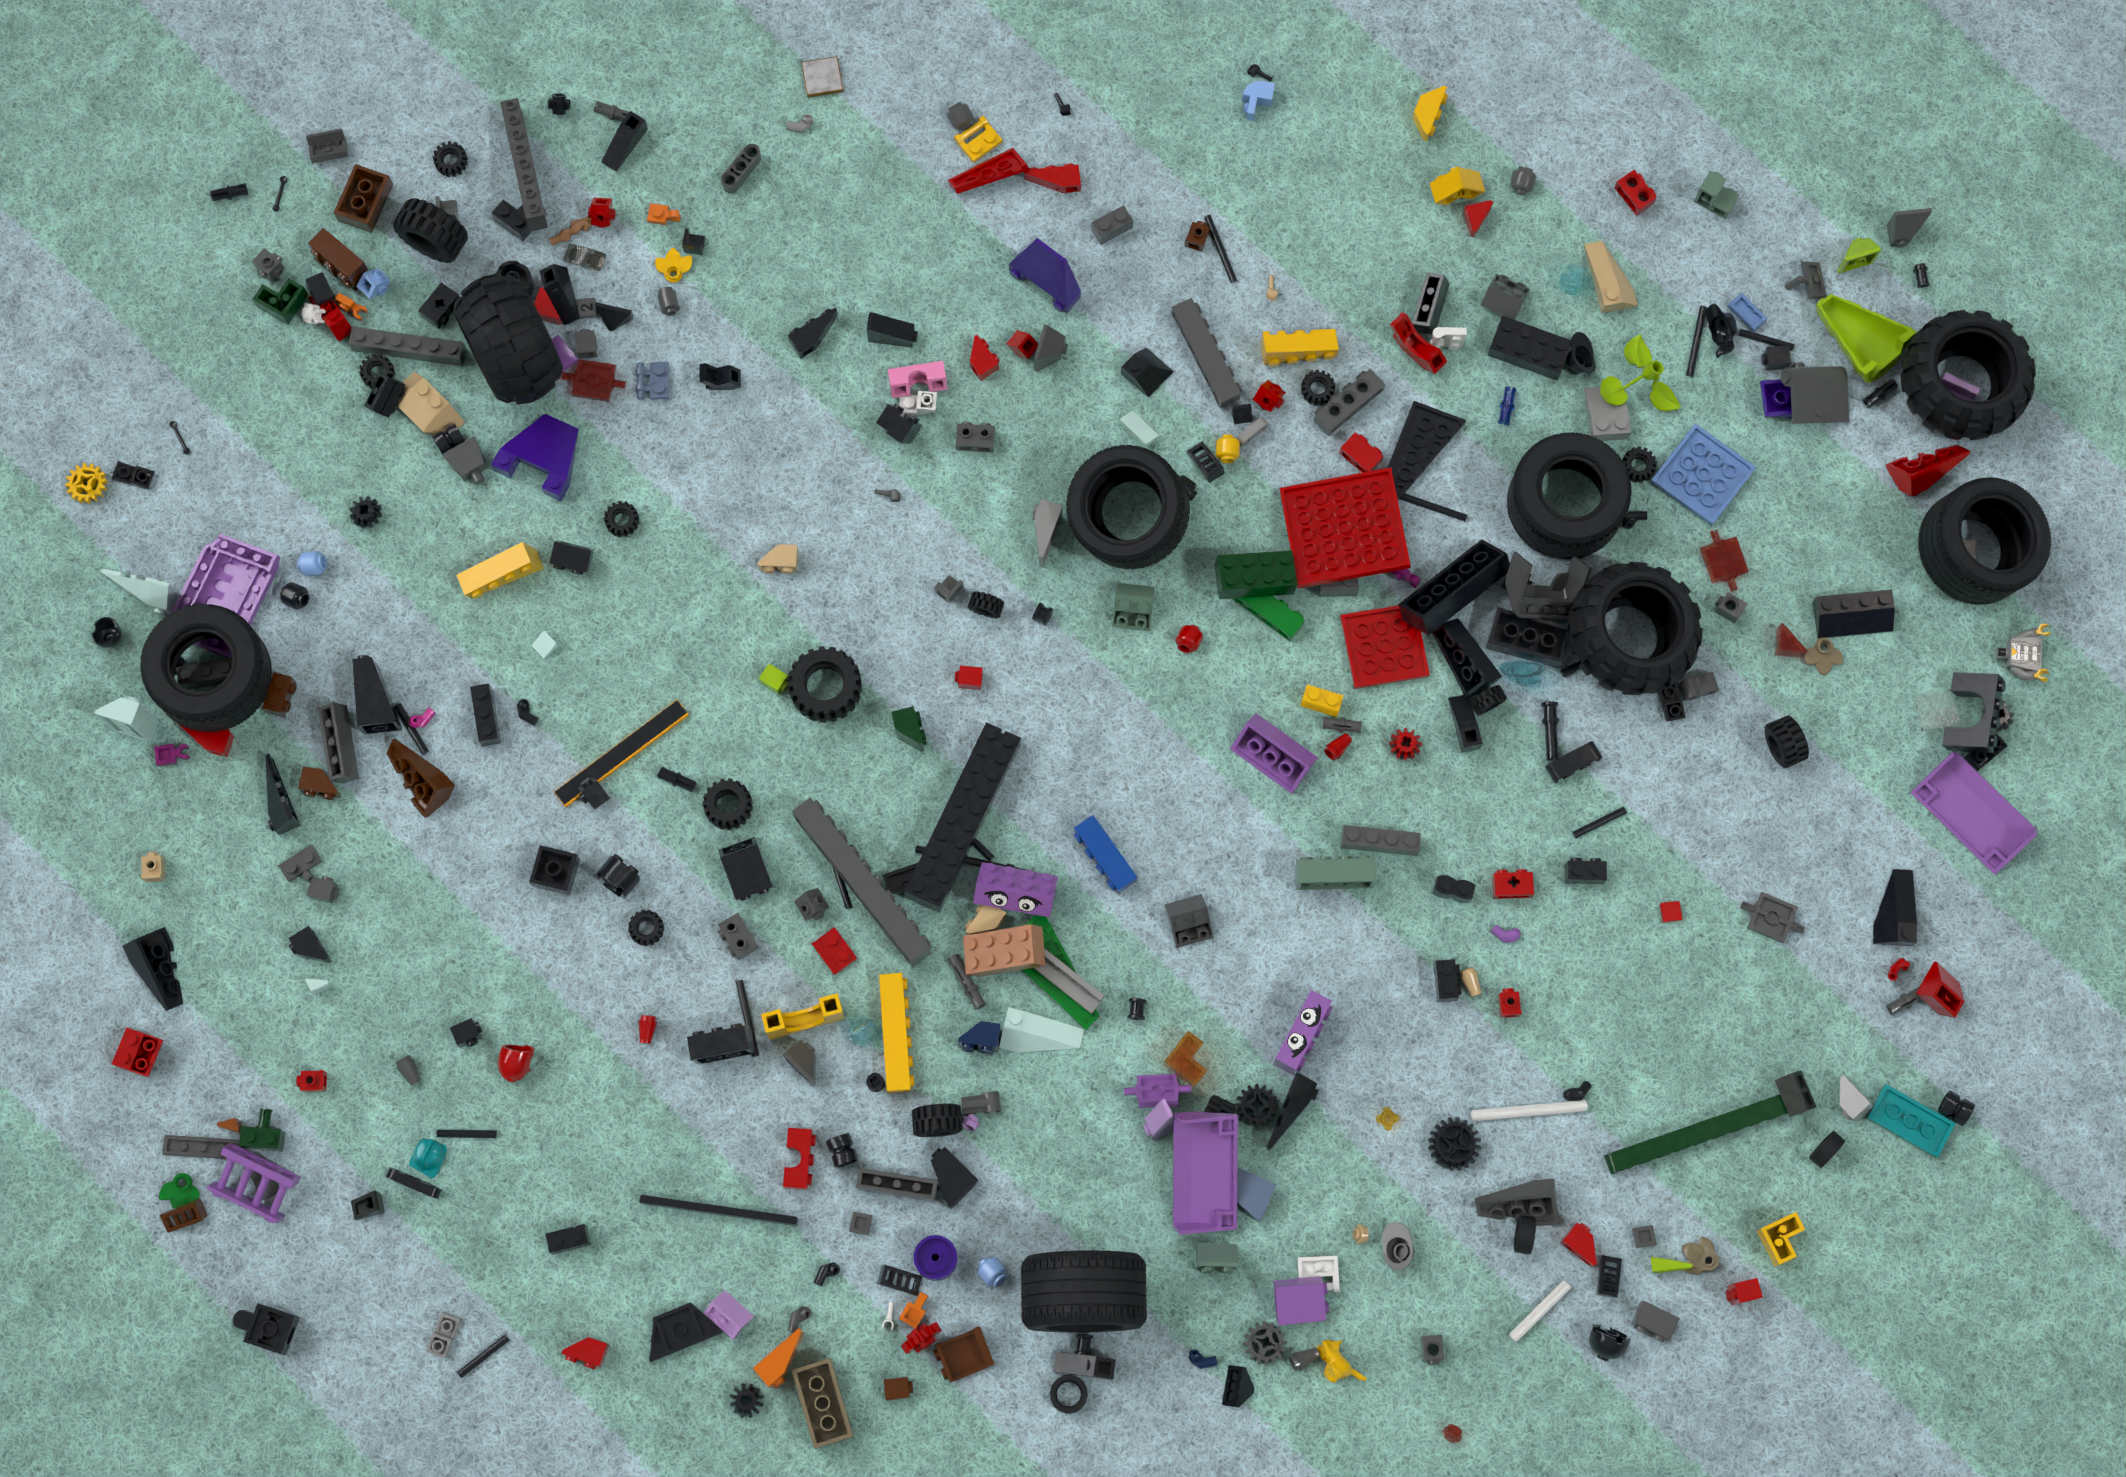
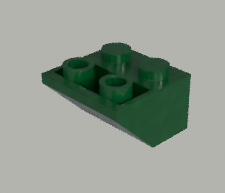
M914 706L892 711L897 738L923 752L924 745H927L924 729L920 730L919 728L922 727L919 711L915 712Z

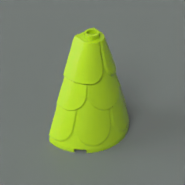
M1832 294L1828 295L1825 299L1821 298L1816 304V312L1830 336L1836 340L1856 373L1866 383L1868 381L1870 383L1875 382L1884 376L1901 359L1900 355L1903 353L1904 348L1908 347L1910 341L1917 333L1909 326Z

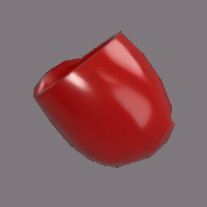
M503 1045L498 1056V1071L501 1076L508 1082L514 1083L523 1079L531 1071L529 1066L534 1054V1047L528 1045Z

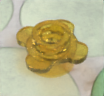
M1389 1107L1383 1108V1112L1376 1116V1122L1381 1123L1387 1131L1391 1130L1392 1125L1399 1121V1115L1391 1111Z

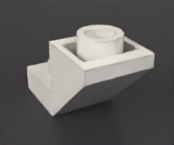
M918 391V396L900 397L899 405L904 408L903 412L909 415H923L935 412L937 392Z

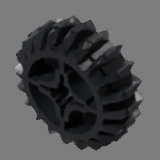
M1451 1117L1448 1118V1124L1441 1120L1442 1127L1438 1124L1434 1126L1438 1132H1430V1135L1435 1137L1428 1139L1429 1143H1434V1145L1428 1147V1150H1435L1430 1156L1433 1158L1437 1155L1439 1158L1435 1163L1438 1164L1442 1160L1444 1162L1442 1168L1450 1164V1171L1454 1169V1165H1456L1458 1171L1462 1168L1461 1164L1468 1168L1467 1160L1473 1164L1475 1160L1472 1156H1479V1153L1475 1150L1481 1149L1480 1145L1475 1144L1481 1141V1138L1474 1137L1479 1133L1478 1130L1471 1132L1474 1125L1471 1124L1469 1127H1466V1119L1462 1124H1459V1117L1455 1119V1123H1453ZM1450 1128L1458 1129L1455 1136H1444L1441 1134ZM1463 1132L1470 1140V1148L1462 1141ZM1458 1137L1457 1144L1459 1148L1456 1146L1451 1152L1452 1143L1450 1140L1453 1142ZM1439 1140L1447 1146L1446 1156L1439 1147ZM1456 1151L1468 1154L1462 1159H1451Z

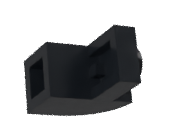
M707 363L699 364L700 383L705 384L706 389L733 390L741 388L740 369L731 365L716 368Z

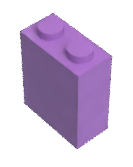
M1321 1276L1273 1281L1276 1318L1279 1326L1326 1321L1329 1305L1328 1301H1325L1324 1295L1328 1294L1327 1283H1323Z

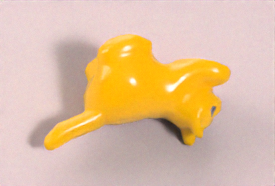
M1327 1339L1322 1341V1345H1317L1321 1359L1327 1363L1324 1376L1328 1381L1335 1383L1339 1379H1344L1350 1375L1358 1380H1367L1364 1375L1353 1369L1348 1360L1339 1352L1342 1340Z

